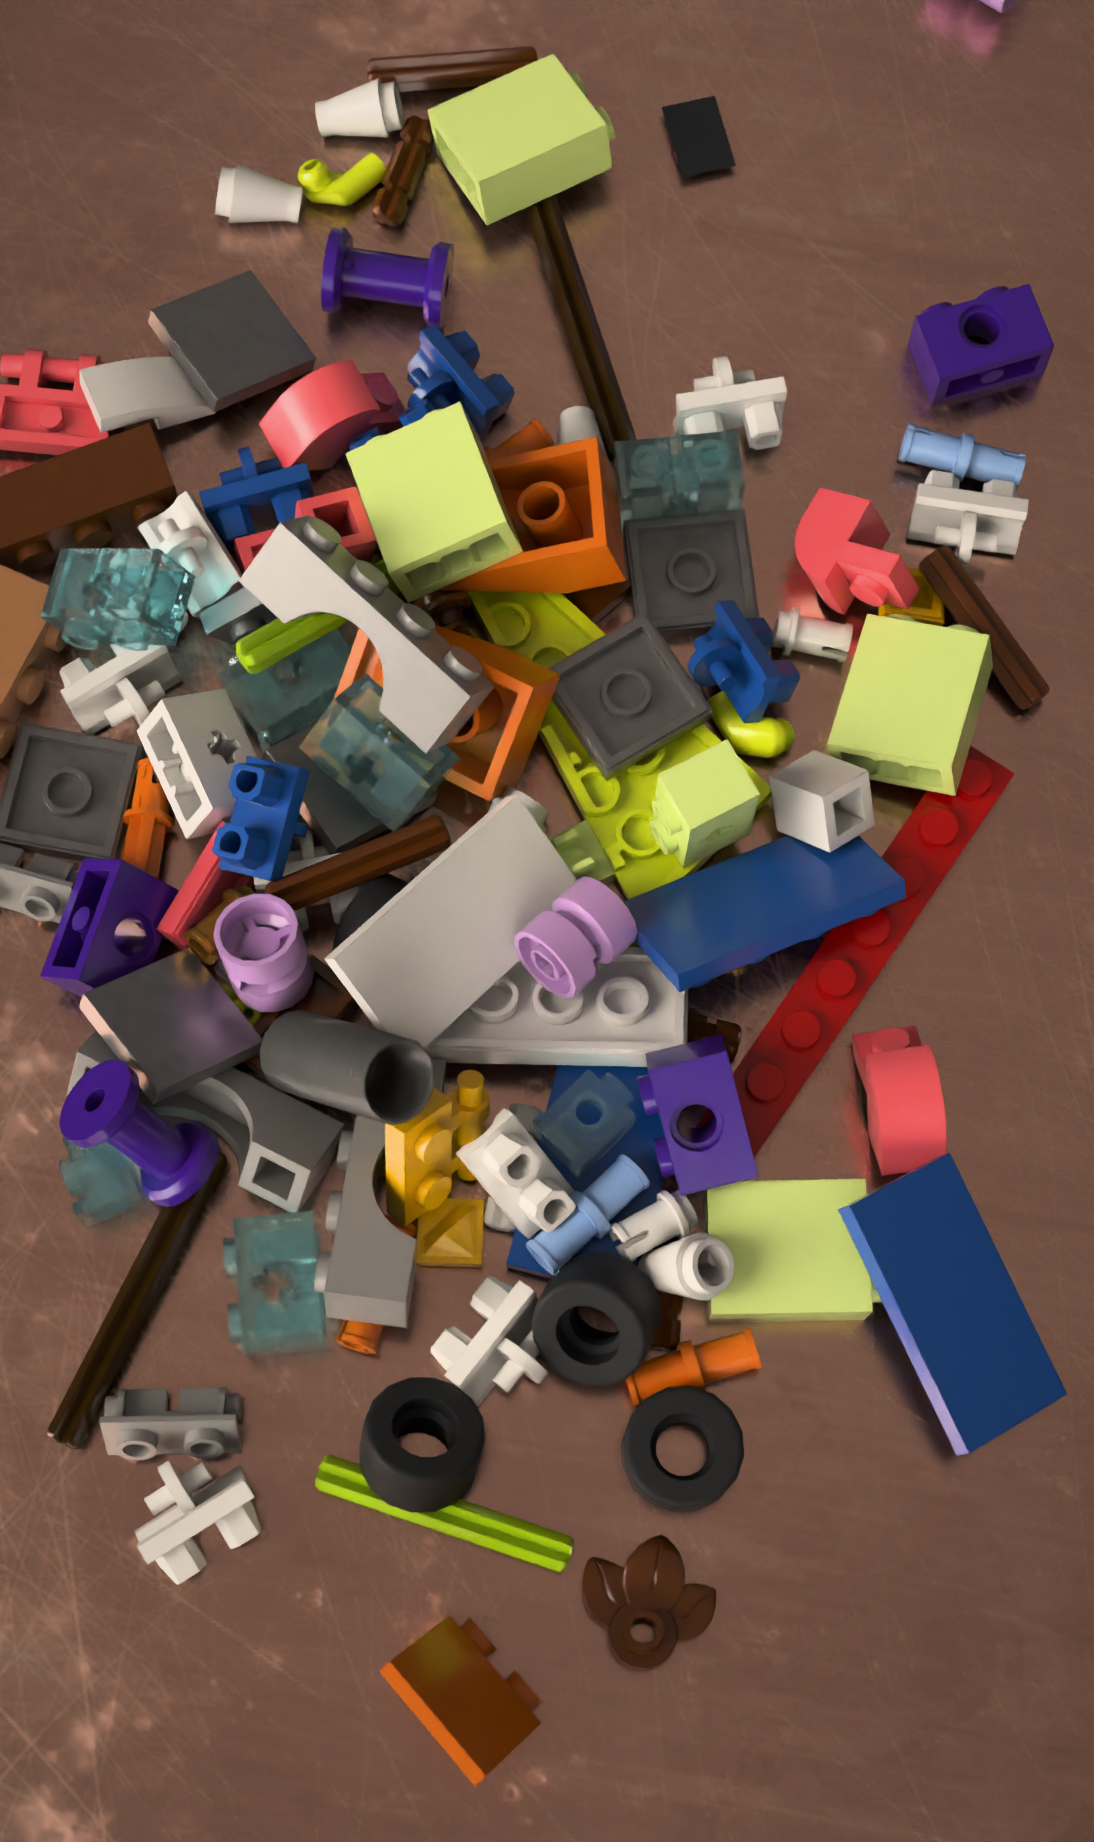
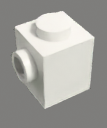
M813 750L769 776L777 831L830 853L875 826L869 773L864 768Z

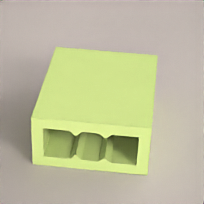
M554 53L428 109L436 153L486 225L613 168L609 142L615 140V132L608 114L602 107L596 109L588 100L585 86L579 75L575 71L568 73Z
M460 402L444 409L433 410L418 421L389 434L376 436L366 442L365 445L345 453L388 573L408 603L524 552L479 435Z
M867 614L827 742L830 756L868 770L869 780L956 796L993 668L990 635L979 633L977 630L965 625L956 624L942 627L919 623L912 617L902 614H891L887 617Z
M866 1179L739 1181L704 1190V1233L710 1234L725 1243L731 1251L734 1261V1273L730 1284L716 1297L707 1300V1323L865 1320L873 1311L872 1303H879L882 1300L838 1209L867 1194Z

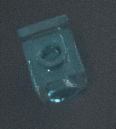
M588 1069L544 1113L541 1112L533 1120L532 1135L580 1180L634 1126L636 1114L629 1106L635 1101V1098L628 1088L611 1073L607 1072L599 1079ZM591 1104L601 1111L602 1117L597 1123L586 1125L577 1118V1110L583 1105Z
M65 1137L62 1138L69 1157L59 1161L60 1170L72 1198L81 1194L84 1198L71 1205L75 1216L85 1227L147 1204L134 1164L130 1159L106 1142L89 1148H81Z

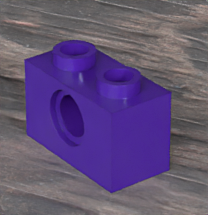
M1026 284L1012 289L1006 286H998L983 292L974 300L956 305L942 302L927 308L915 317L908 347L931 406H935L1043 375L1054 349V344L1030 284ZM980 336L986 339L989 344L978 345L971 342L967 337Z
M83 858L40 977L82 997L83 993L152 964L163 936L156 928L179 890L124 860Z
M723 1035L646 1053L649 1074L637 1077L646 1115L659 1113L665 1136L653 1139L663 1178L675 1175L680 1195L683 1196L759 1177ZM690 1105H704L713 1111L711 1119L701 1127H686L677 1120L680 1112Z

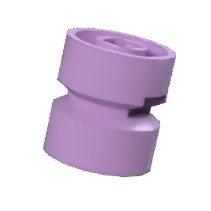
M583 876L553 901L552 911L544 910L515 935L514 946L524 967L538 983L554 995L570 999L599 974L596 963L607 965L616 959L636 940L638 930L628 907L616 893L602 882Z
M251 894L238 898L224 908L216 920L213 936L235 995L245 1006L259 1012H278L292 1007L303 999L312 986L315 970L292 907L285 900L271 894Z

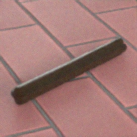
M551 196L526 207V215L590 409L594 411L608 459L611 462L630 459L637 454L638 441L555 196Z
M221 1151L218 1152L217 1161L210 1176L195 1194L180 1204L162 1207L47 1429V1435L51 1439L71 1449L78 1450L82 1447L105 1402L106 1396L109 1395L227 1165V1158Z

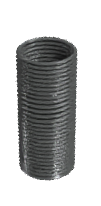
M304 1010L287 1012L274 1020L265 1032L260 1047V1066L267 1081L277 1090L389 1125L407 1123L419 1115L429 1102L435 1084L433 1062L428 1051L418 1041Z

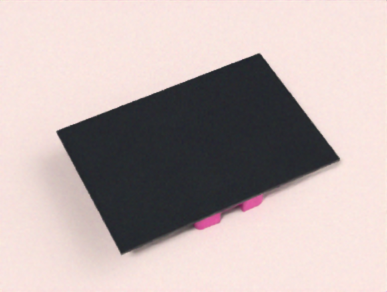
M715 96L662 107L682 178L736 166Z

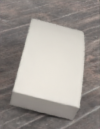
M173 357L128 359L79 370L81 388L101 433L152 418L159 430L215 414Z

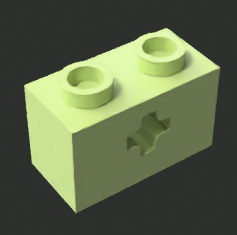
M728 739L658 774L655 800L652 801L654 819L649 821V826L662 852L665 855L674 852L683 868L750 834L760 793Z

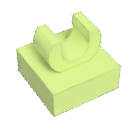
M587 820L548 838L577 880L583 876L591 877L605 885L615 880V871Z

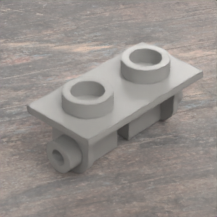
M0 843V907L24 913L38 921L60 923L79 872L78 863L35 853L28 869H22L19 866L24 858V849Z
M227 1387L180 1388L179 1411H167L169 1397L167 1389H119L118 1396H106L105 1417H100L99 1423L108 1455H120L130 1460H146L154 1457L156 1454H187L194 1458L212 1459L223 1453H242L237 1420H241V1394L228 1393Z

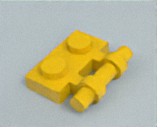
M476 1070L461 1072L457 1078V1088L447 1095L433 1087L430 1100L424 1109L407 1123L396 1125L385 1123L386 1210L388 1215L405 1227L427 1210H434L445 1201L448 1194L452 1192V1173L456 1170L457 1175L465 1181L476 1180L475 1176L456 1153L464 1145L476 1140L485 1133L483 1123L489 1118L490 1095L484 1088V1078L480 1072Z

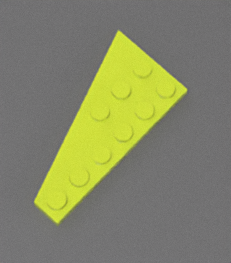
M468 591L473 603L471 608L490 643L507 648L546 668L553 666L606 635L562 593ZM551 699L538 733L583 818L589 823L614 869L615 877L627 900L695 873L714 853L685 868L681 866L674 852L665 855L654 839L649 826V821L654 819L652 801L655 800L658 774L722 741L702 724L606 781ZM739 758L760 793L756 808L757 812L772 797L771 786Z

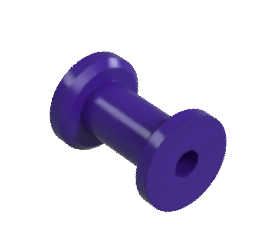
M332 227L323 262L321 282L322 310L324 312L337 313L344 307L347 297L423 307V317L429 327L435 324L438 328H442L446 319L451 292L454 262L453 243L440 241L432 248L429 258L353 248V238L349 231L342 227Z
M108 1060L96 1065L78 1080L63 1104L59 1121L63 1136L81 1148L93 1147L104 1142L115 1148L142 1168L140 1178L141 1189L146 1197L159 1206H174L190 1198L206 1182L217 1161L219 1141L215 1132L197 1120H188L172 1125L138 1099V1075L124 1062Z

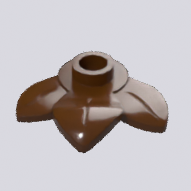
M436 590L414 600L415 606L425 611L432 618L435 625L441 627L456 621L465 620L462 610L473 605L468 591L462 592V590Z
M657 1535L640 1544L628 1558L625 1568L606 1559L591 1557L584 1569L582 1587L587 1613L596 1622L609 1630V1644L613 1654L622 1664L631 1669L647 1671L660 1667L672 1656L676 1643L699 1637L712 1622L716 1607V1589L704 1584H685V1568L681 1554L666 1536ZM637 1624H648L654 1629L656 1637L648 1643H640L632 1637L630 1630Z

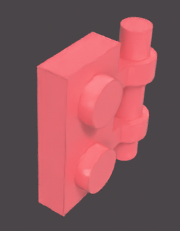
M26 349L25 354L4 352L0 363L2 377L20 378L19 385L0 384V450L61 455L113 436L115 429L103 433L100 432L81 388L79 374L80 369L111 362H102L100 355L80 354L79 359L48 357L46 350ZM47 381L74 383L73 391L43 387Z

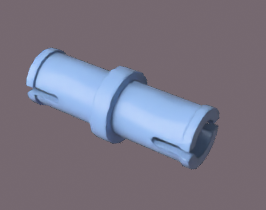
M908 423L901 443L898 461H907L954 473L960 482L963 481L964 477L983 482H990L992 479L1014 482L1016 488H1018L1023 475L1027 454L975 442V435L962 432L959 438Z
M620 1154L616 1161L583 1193L575 1190L569 1196L576 1205L574 1212L553 1232L546 1233L542 1230L533 1240L530 1239L526 1243L527 1250L548 1273L555 1276L560 1271L559 1269L594 1236L601 1239L610 1231L611 1225L609 1222L642 1190L650 1186L649 1179L635 1162L626 1155Z

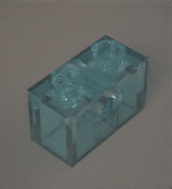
M737 430L614 442L613 469L617 478L621 529L623 528L624 520L741 509L745 485Z
M61 548L40 617L62 632V639L66 643L81 649L96 650L99 644H116L133 651H146L149 645L176 646L195 576L160 549Z
M337 628L259 673H248L236 655L227 662L225 669L218 673L222 689H226L235 711L241 716L246 730L262 754H264L265 749L303 731L328 716L351 652L350 647ZM289 672L295 679H300L297 682L291 683L289 679L281 676Z
M365 673L333 699L299 748L315 761L326 774L335 779L364 805L370 814L378 818L394 832L426 804L461 758L446 744L425 754L379 711L383 688Z
M313 1211L234 1218V1237L223 1238V1258L226 1277H237L239 1303L228 1304V1326L231 1344L242 1343L243 1353L249 1360L328 1352L324 1294L314 1291L315 1272L320 1246L318 1222ZM279 1271L284 1282L291 1283V1285L280 1289L279 1301L270 1302L265 1292L259 1290L258 1286H264L269 1283V1272Z

